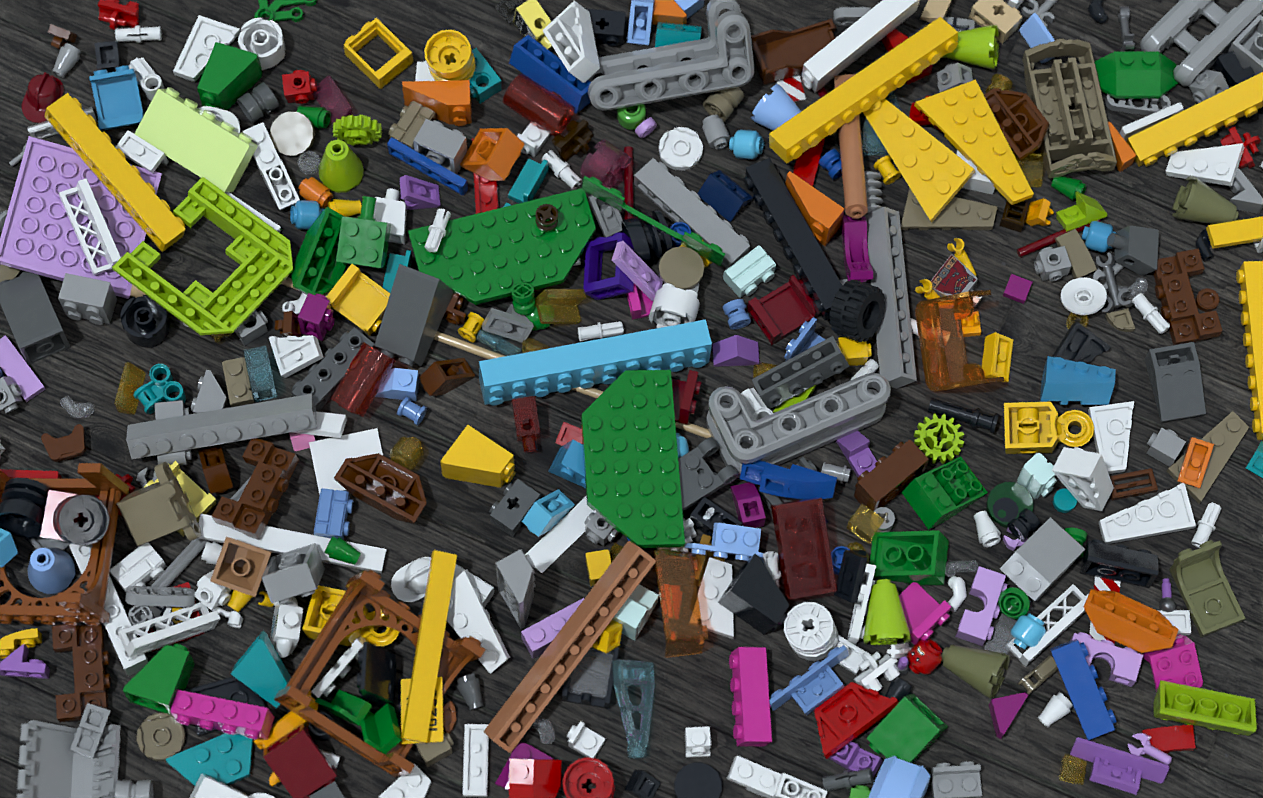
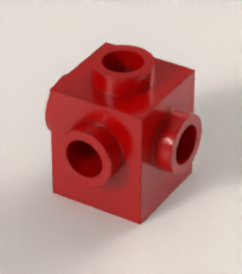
M296 70L292 74L282 75L284 96L288 103L304 104L309 102V100H314L317 83L316 79L311 77L309 71Z

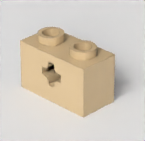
M978 0L972 6L969 17L981 27L998 25L999 37L995 38L1003 44L1019 28L1023 16L1020 15L1016 8L1006 4L1004 0Z

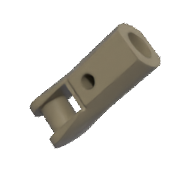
M1048 656L1018 683L1027 689L1028 695L1058 670L1054 658ZM1032 675L1038 680L1036 684L1029 679Z

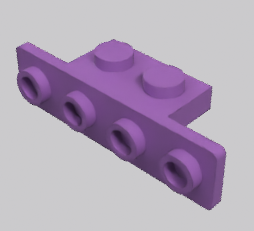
M1079 737L1076 738L1070 753L1071 756L1093 762L1090 775L1091 781L1135 795L1139 789L1141 778L1162 784L1169 771V765Z

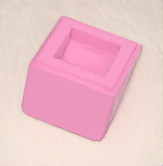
M289 432L294 451L310 448L309 442L315 441L314 435Z

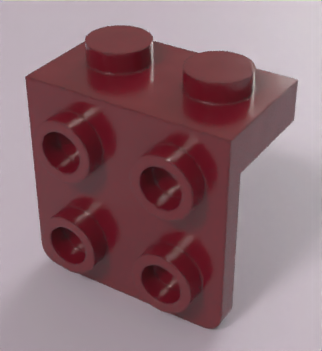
M689 370L687 382L672 379L675 422L688 424L690 414L695 413L697 401L693 399L695 394L699 395L701 381H697V371Z

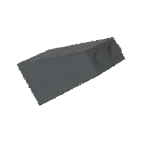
M400 264L374 345L381 350L380 354L389 359H393L394 356L398 357L401 363L410 367L413 364L422 366L454 291L440 279Z
M25 271L17 278L0 282L1 307L28 365L70 348V344L38 274Z

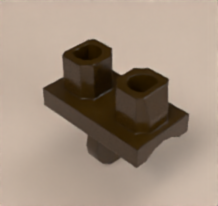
M583 119L581 122L572 120L567 125L568 134L565 137L557 134L552 139L553 146L559 152L563 161H568L574 154L576 155L580 151L584 154L590 151L588 143L591 141L593 133L590 131L589 123Z

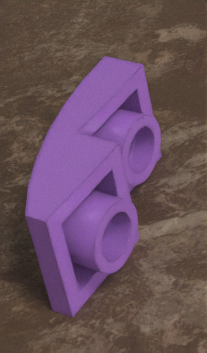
M849 742L829 757V759L851 772L870 768L873 777L882 763L881 757L861 749L854 742Z

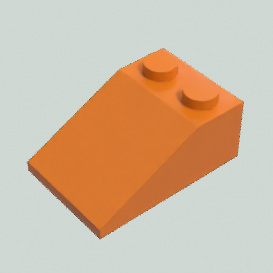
M470 80L402 82L405 106H409L412 101L423 105V107L433 110L436 114V119L447 124H454L456 126L472 124Z
M789 171L785 185L817 242L826 246L841 227L845 209Z

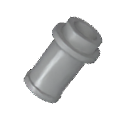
M824 462L821 473L837 477V480L843 484V482L849 481L851 469L847 468L846 465L840 467Z

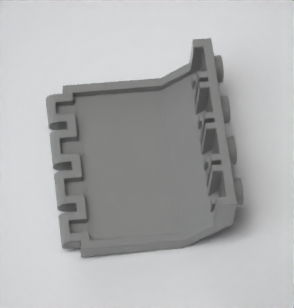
M36 720L28 721V724H21L20 742L26 743V745L20 746L19 766L25 767V769L18 770L17 790L23 791V794H17V798H115V786L118 780L120 764V726L112 724L104 727L92 759L70 751L77 728Z

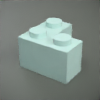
M638 584L612 619L623 624V635L634 641L636 640L658 603L659 595Z

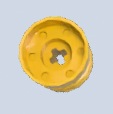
M451 29L442 30L434 34L427 41L424 49L425 59L434 81L470 80L476 68L475 58L466 36Z

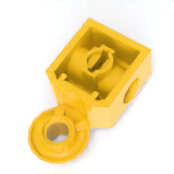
M1051 402L1004 403L1006 454L1052 453L1058 442L1071 447H1079L1089 442L1093 436V421L1083 411L1071 410L1058 417V413ZM1072 425H1077L1081 428V431L1078 434H1072L1068 429Z
M318 585L312 594L302 628L308 638H317L346 591ZM365 604L363 614L366 619L373 620L375 611L369 613ZM381 610L380 618L387 621L389 615L385 616ZM356 611L354 613V616L356 617L352 620V622L358 624L360 620L357 616ZM366 626L351 632L339 644L352 647V643L362 636L368 643L384 647L396 640L399 632L387 627L385 632L377 633L378 628L381 626Z

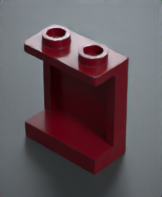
M794 275L789 278V282L758 300L756 297L748 301L747 311L771 345L799 330L805 321L810 322L813 317L816 319L818 317L813 306L814 300L805 293L803 281L797 280Z
M304 723L263 749V758L292 798H310L309 796L314 794L316 789L331 784L337 776L336 767L334 765L331 766L310 737L309 729Z

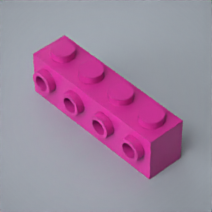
M738 647L731 652L729 657V666L732 668L733 674L730 688L734 692L732 714L735 715L736 724L733 728V736L737 740V746H766L772 742L766 647Z
M177 690L170 710L176 722L180 724L198 725L206 730L217 729L230 735L237 733L255 740L258 738L268 740L274 721V716L268 708Z

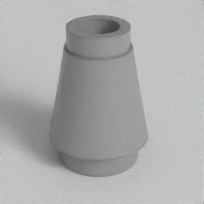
M65 43L64 47L60 48L52 71L64 78L80 59L81 51Z

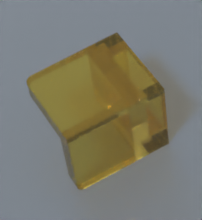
M861 504L848 521L847 529L870 544L884 519Z

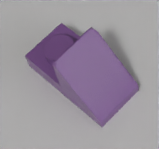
M407 175L399 178L401 199L405 200L407 210L440 206L439 185Z
M859 431L836 440L857 477L864 471L868 470L870 472L876 467L875 463L877 460L869 449L870 441Z
M25 644L21 645L0 662L1 676L49 679L50 669L41 660L31 659L27 662L28 648Z

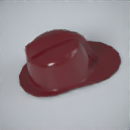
M48 73L37 75L30 80L21 107L23 115L27 120L33 123L47 121L44 117L46 108L62 97L64 91L62 82Z

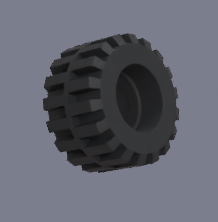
M854 279L845 282L844 286L842 285L839 288L831 305L830 324L832 331L835 334L858 342H866L872 338L884 316L885 296L882 294L883 291L879 287Z

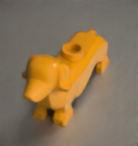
M309 690L307 696L312 698L308 706L317 711L319 705L311 696L312 690ZM290 711L271 727L268 740L258 738L253 742L257 745L258 749H265L302 723L308 727L309 722ZM274 772L269 778V784L272 787L280 782Z

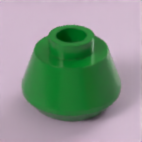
M1010 587L1000 594L998 606L1006 617L1018 619L1020 616L1027 614L1030 608V601L1028 595L1023 590Z

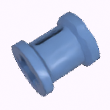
M405 397L398 408L397 415H403L413 420L414 424L418 426L426 415L427 407H420L411 402L409 397Z

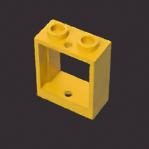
M377 18L372 22H367L360 32L355 36H350L344 44L345 55L380 90L413 63L412 52ZM378 35L397 55L375 72L356 52Z

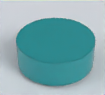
M1067 488L1058 490L1053 497L1055 509L1062 513L1072 511L1077 503V500Z

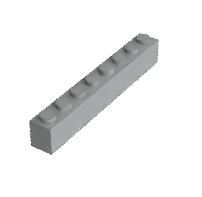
M882 207L864 216L867 220L869 261L873 269V279H870L871 285L879 287L885 296L884 316L875 333L880 375L887 379L890 387L897 389L917 381L899 211Z
M312 394L130 424L127 427L126 441L131 459L313 429L316 428V410Z

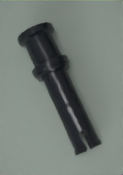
M931 398L928 412L939 415L945 414L948 418L953 417L955 420L969 423V426L972 428L977 426L990 430V433L993 434L999 417L998 413L993 415L981 411L980 408H974L973 410Z

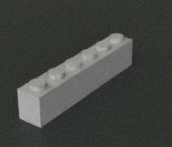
M652 158L634 175V185L672 220L686 223L691 228V232L701 236L705 243L709 245L713 243L723 249L722 252L725 253L722 265L728 269L749 253L750 243L747 238L741 234L738 235L728 221L721 220L711 206H706L701 202L699 195L694 191L690 192L679 177H674L670 174L665 164L662 162L658 163Z

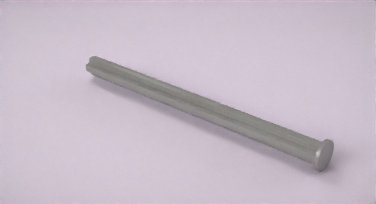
M249 479L231 497L232 500L239 501ZM199 538L192 540L151 587H169L205 547L206 543L210 541Z

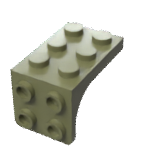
M1209 540L1201 544L1200 548L1194 551L1191 548L1181 551L1178 554L1179 557L1174 560L1173 565L1169 569L1187 609L1190 610V615L1201 637L1246 619L1221 567L1219 550L1222 544L1220 541L1213 542V540Z

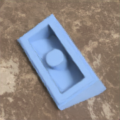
M1036 13L1032 14L1019 30L1031 48L1055 41ZM1055 57L1046 58L1044 60H1041L1040 62L1045 63Z

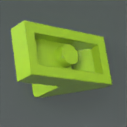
M1076 192V205L1056 212V217L1066 232L1092 221L1107 217V212L1097 200Z

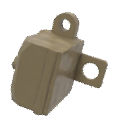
M166 462L155 466V474L159 482L134 491L116 503L137 546L181 528L190 541L201 537V529L189 504L190 500Z

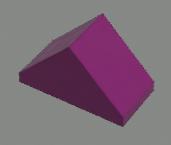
M1026 693L991 699L988 704L996 737L1000 740L1028 697Z

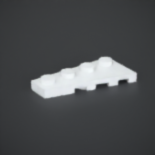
M1184 483L1099 521L1102 539L1106 544L1194 529L1196 527Z
M466 569L453 580L447 621L461 638L472 636L482 643L480 646L486 650L481 658L478 659L487 671L492 673L508 660L510 656L497 630L494 629L490 621L491 617L487 609L485 610L479 598L478 590L474 588L469 578L471 576Z

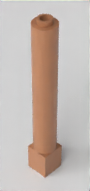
M856 74L835 75L834 89ZM859 114L851 122L845 123L838 128L845 213L855 219L863 217L868 212Z

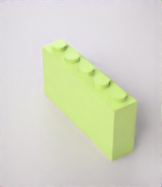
M170 87L158 89L135 135L159 149L167 157L201 178L204 177L223 192H234L258 147L257 144L252 142L253 138L242 132L240 134L234 131L235 127L225 121L219 122L215 119L216 115L212 112L198 109V104L187 98L185 100L179 97L180 93Z

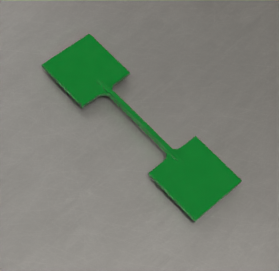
M584 176L583 191L619 211H622V209L626 210L668 235L681 240V245L691 248L702 257L721 266L725 253L722 252L723 249L718 245L705 243L702 241L703 238L693 232L690 234L685 232L684 235H681L628 206L624 202L623 194L617 189H608L602 185L603 183L599 179Z

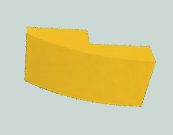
M39 629L23 630L1 638L0 659L8 657L18 648V645L25 644L27 648L35 647V644H42V634Z

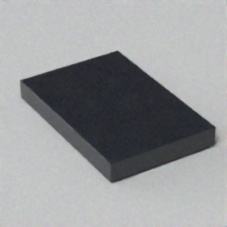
M234 676L186 690L187 692L265 707L263 698ZM195 725L198 737L221 731L217 729L206 730Z

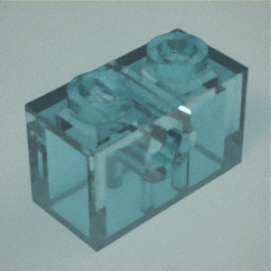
M261 346L243 350L255 402L278 397L267 347Z

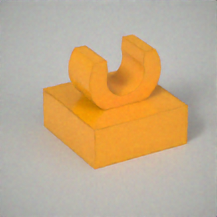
M1045 198L1030 202L1024 222L1030 226L1036 224L1041 226L1050 225L1051 222L1046 217L1054 213L1049 208L1051 202Z
M978 311L955 314L958 337L981 335Z

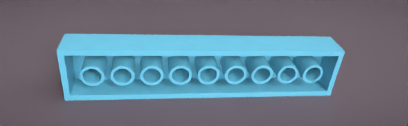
M705 319L479 361V382L484 404L499 405L508 400L521 401L530 396L543 397L551 392L565 393L578 387L586 389L599 383L612 384L625 370H671L672 372H677L685 367H702L709 363L712 342Z

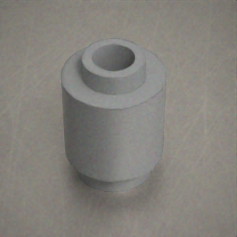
M719 115L706 117L702 121V129L709 146L715 149L726 147L730 141V136L723 119L719 118Z
M191 449L157 455L158 464L166 462L172 465L176 461L179 466L188 465V460H192Z

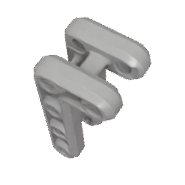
M736 0L709 1L706 10L709 36L706 39L598 57L600 69L588 79L591 82L588 87V95L592 105L599 110H613L746 85L754 75L750 26L746 17L741 13L738 2ZM728 9L727 12L719 14L721 10ZM689 57V60L681 61L683 58ZM646 65L645 68L638 69L639 66ZM736 67H741L739 71L732 72ZM603 73L602 76L594 78L595 74ZM697 76L695 79L689 80V77ZM654 83L651 87L645 88V85ZM610 91L607 95H601L602 92Z
M1180 0L1143 37L1140 42L1141 52L1158 51L1162 53L1173 43H1176L1188 53V56L1180 65L1175 67L1173 71L1174 79L1182 86H1190L1197 76L1214 65L1217 56L1225 54L1230 49L1234 40L1259 14L1263 16V0H1244L1229 13L1214 3L1215 0ZM1204 15L1216 25V29L1209 36L1206 35L1201 41H1198L1186 31V28L1193 21H1197Z
M868 373L764 418L754 420L739 391L732 387L724 386L713 391L709 398L706 424L711 437L719 445L718 451L725 465H733L739 474L737 478H740L741 463L748 464L761 460L778 466L877 423L885 413L886 402L889 399L891 388L884 376L877 373Z

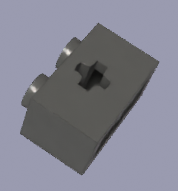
M519 479L514 484L510 483L503 492L505 496L500 502L496 501L489 511L491 513L490 522L512 537L515 536L524 524L522 520L535 501L541 499L538 492ZM509 505H518V508L513 507L511 510L509 509Z

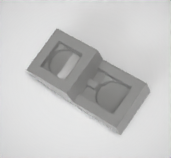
M87 703L70 751L93 759L110 710Z

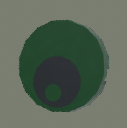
M1004 482L996 485L991 490L986 501L987 512L990 518L1005 528H1008L1007 524L1012 519L1019 517V513L1023 509L1027 508L1033 511V499L1030 492L1023 485L1016 482Z

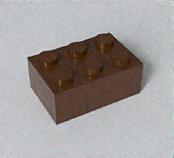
M911 439L906 443H898L892 449L893 453L887 458L885 456L881 457L875 463L876 467L870 472L866 470L857 478L858 483L855 485L854 497L871 516L874 510L884 507L899 495L914 478L924 474L929 459Z

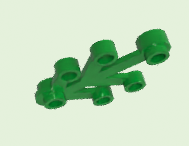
M259 0L260 9L257 10L254 18L269 17L274 22L291 19L293 22H300L303 19V11L299 7H294L290 11H277L282 6L303 3L311 7L316 4L317 0H274L269 7L267 0ZM294 13H300L298 17L293 16Z

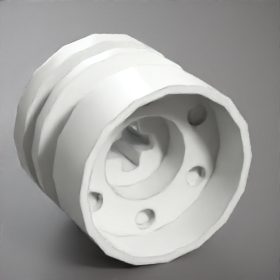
M815 602L801 603L788 612V616L784 621V632L792 650L799 657L808 661H818L826 658L828 653L838 643V631L830 612L824 606ZM807 626L810 627V628H811L812 626L814 627L813 630L808 629L807 631H806L805 628H806Z

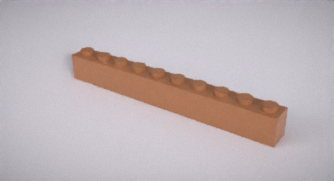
M628 541L483 731L492 741L509 753L512 752L654 565L655 559L632 542Z

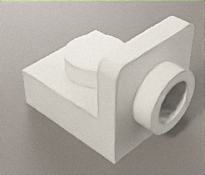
M531 122L522 135H517L525 144L521 152L526 155L529 153L535 157L550 137L549 133Z
M581 721L578 726L573 725L567 735V738H569L568 746L589 758H595L605 742L604 737L585 727V723Z

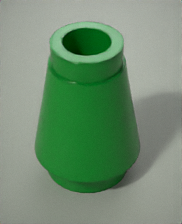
M299 106L297 112L305 115L314 127L318 129L328 127L331 120V112L326 110L325 107Z
M1061 176L1053 179L1051 187L1074 201L1076 200V192L1084 194L1087 185L1082 183V180Z
M334 536L331 537L324 551L325 554L329 555L328 558L353 565L356 564L361 552L357 551L342 538Z

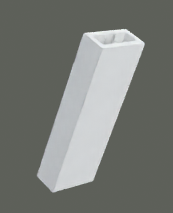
M882 0L804 63L801 79L803 84L809 90L812 88L816 93L830 82L835 75L841 73L915 13L920 0Z

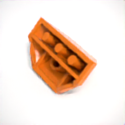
M1091 589L1084 604V609L1097 633L1140 653L1171 648L1179 630L1177 627L1172 626L1169 620L1159 611L1116 591H1097Z

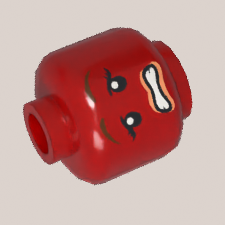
M931 639L926 641L919 640L907 654L909 668L916 674H930L942 661L941 647Z

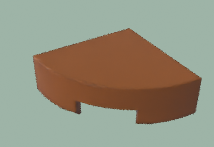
M451 700L443 706V730L448 732V734L454 729L457 719L456 710Z

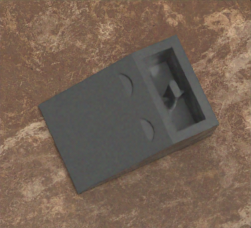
M1194 342L1149 349L1144 360L1160 421L1167 422L1206 415L1200 362Z

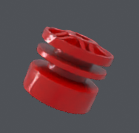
M589 757L578 759L564 773L563 788L566 798L614 797L615 785L612 772L605 763L598 759ZM588 782H592V785L596 787L591 790V793H587V790L583 788L588 785Z

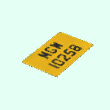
M437 677L427 743L443 742L442 677ZM401 679V737L411 679ZM404 739L401 741L402 744L420 743Z

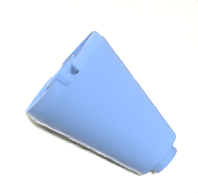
M779 84L771 88L774 91L771 95L765 94L752 112L755 116L750 118L771 130H775L801 112L799 107Z
M55 547L39 548L31 555L27 570L28 578L32 586L38 591L45 594H58L66 590L74 579L75 564L71 556L62 549Z

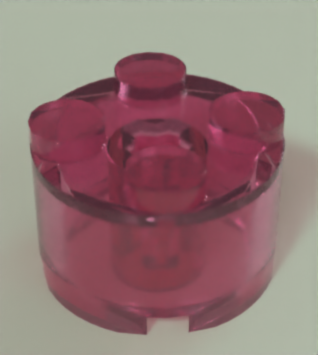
M603 139L595 146L598 150L593 155L589 153L584 160L580 174H582V178L586 176L599 179L606 188H611L612 185L617 187L623 179V175H621L623 170L629 166L632 158L606 139Z

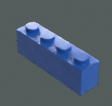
M529 35L514 45L509 63L575 114L590 104L588 87L591 82L589 80L583 83L569 73L560 58Z
M1074 639L1050 649L1086 738L1090 740L1115 730L1113 724L1117 721L1112 709L1107 710L1104 701L1108 699L1103 687L1098 688L1094 679L1098 678L1093 664L1089 666L1085 657L1089 656L1084 642L1079 644V641Z

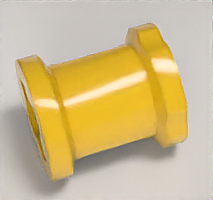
M890 155L880 158L873 165L874 169L878 170L884 178L883 182L886 185L892 184L902 175L892 164Z
M469 312L468 320L462 328L460 327L457 330L458 334L470 342H475V336L481 329L484 319L474 312Z

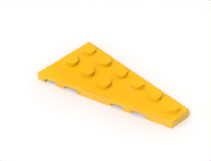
M976 79L915 102L914 106L919 111L922 110L928 117V120L945 134L944 137L968 161L971 160L978 167L977 170L993 183V186L1011 205L1032 198L1034 193Z

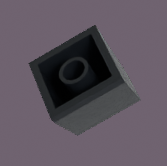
M756 554L741 566L718 601L719 604L763 635L769 630L774 631L788 616L785 613L789 607L787 600L760 557Z

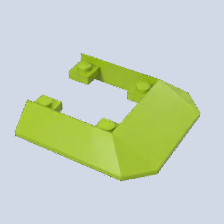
M204 177L188 191V196L173 210V215L175 217L178 216L190 228L204 216L235 239L225 249V253L240 264V266L214 293L196 280L182 293L156 274L151 268L161 258L160 253L144 241L131 253L127 252L112 267V270L199 335L234 333L293 272L290 240Z

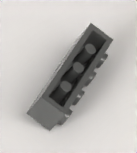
M355 327L350 332L346 331L341 336L340 342L334 348L331 347L327 350L324 359L319 364H314L308 371V375L303 380L297 381L292 388L293 397L312 394L316 412H319L376 353L375 344Z
M831 336L751 380L766 407L771 409L781 405L782 402L793 396L800 395L806 389L820 384L823 380L834 374L841 373L849 367V364L835 338Z

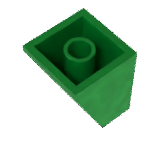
M215 42L197 87L202 107L211 106L228 110L239 97L244 95L262 77L258 54Z
M166 644L124 686L123 692L129 702L172 715L170 710L177 690L185 691L195 665L189 651H187L188 649L179 644H174V646Z
M913 693L905 696L866 739L870 741L869 746L877 754L882 753L886 758L896 756L898 759L913 763L948 726Z

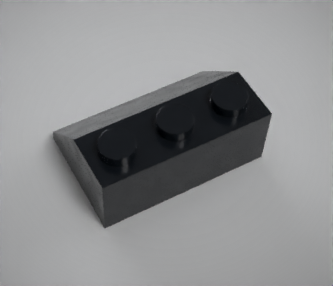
M1097 539L1088 540L1084 547L1086 550L1082 558L1080 574L1150 588L1158 576V555L1152 554L1149 550L1140 549L1135 551L1125 545H1107L1104 541Z

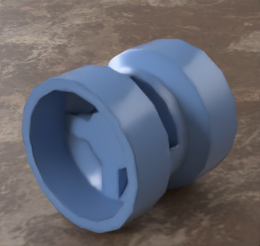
M743 299L732 300L723 306V311L729 318V328L732 330L743 328L751 323V318L745 311L746 305Z

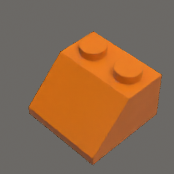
M508 128L480 129L460 166L490 181H504L509 176L513 164L521 155V150L525 144Z

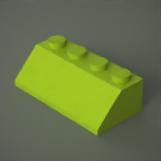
M1160 680L1154 699V717L1181 722L1187 725L1207 727L1212 730L1227 731L1233 734L1249 736L1255 733V699Z

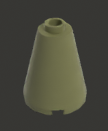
M1191 175L1186 178L1188 184L1186 187H1180L1173 204V209L1176 210V213L1172 214L1174 217L1208 224L1236 221L1238 211H1236L1237 207L1198 178Z
M952 644L949 648L945 647L943 650L942 661L946 669L984 696L992 699V697L996 696L1004 681L1003 673L1004 669L1008 670L1010 655Z

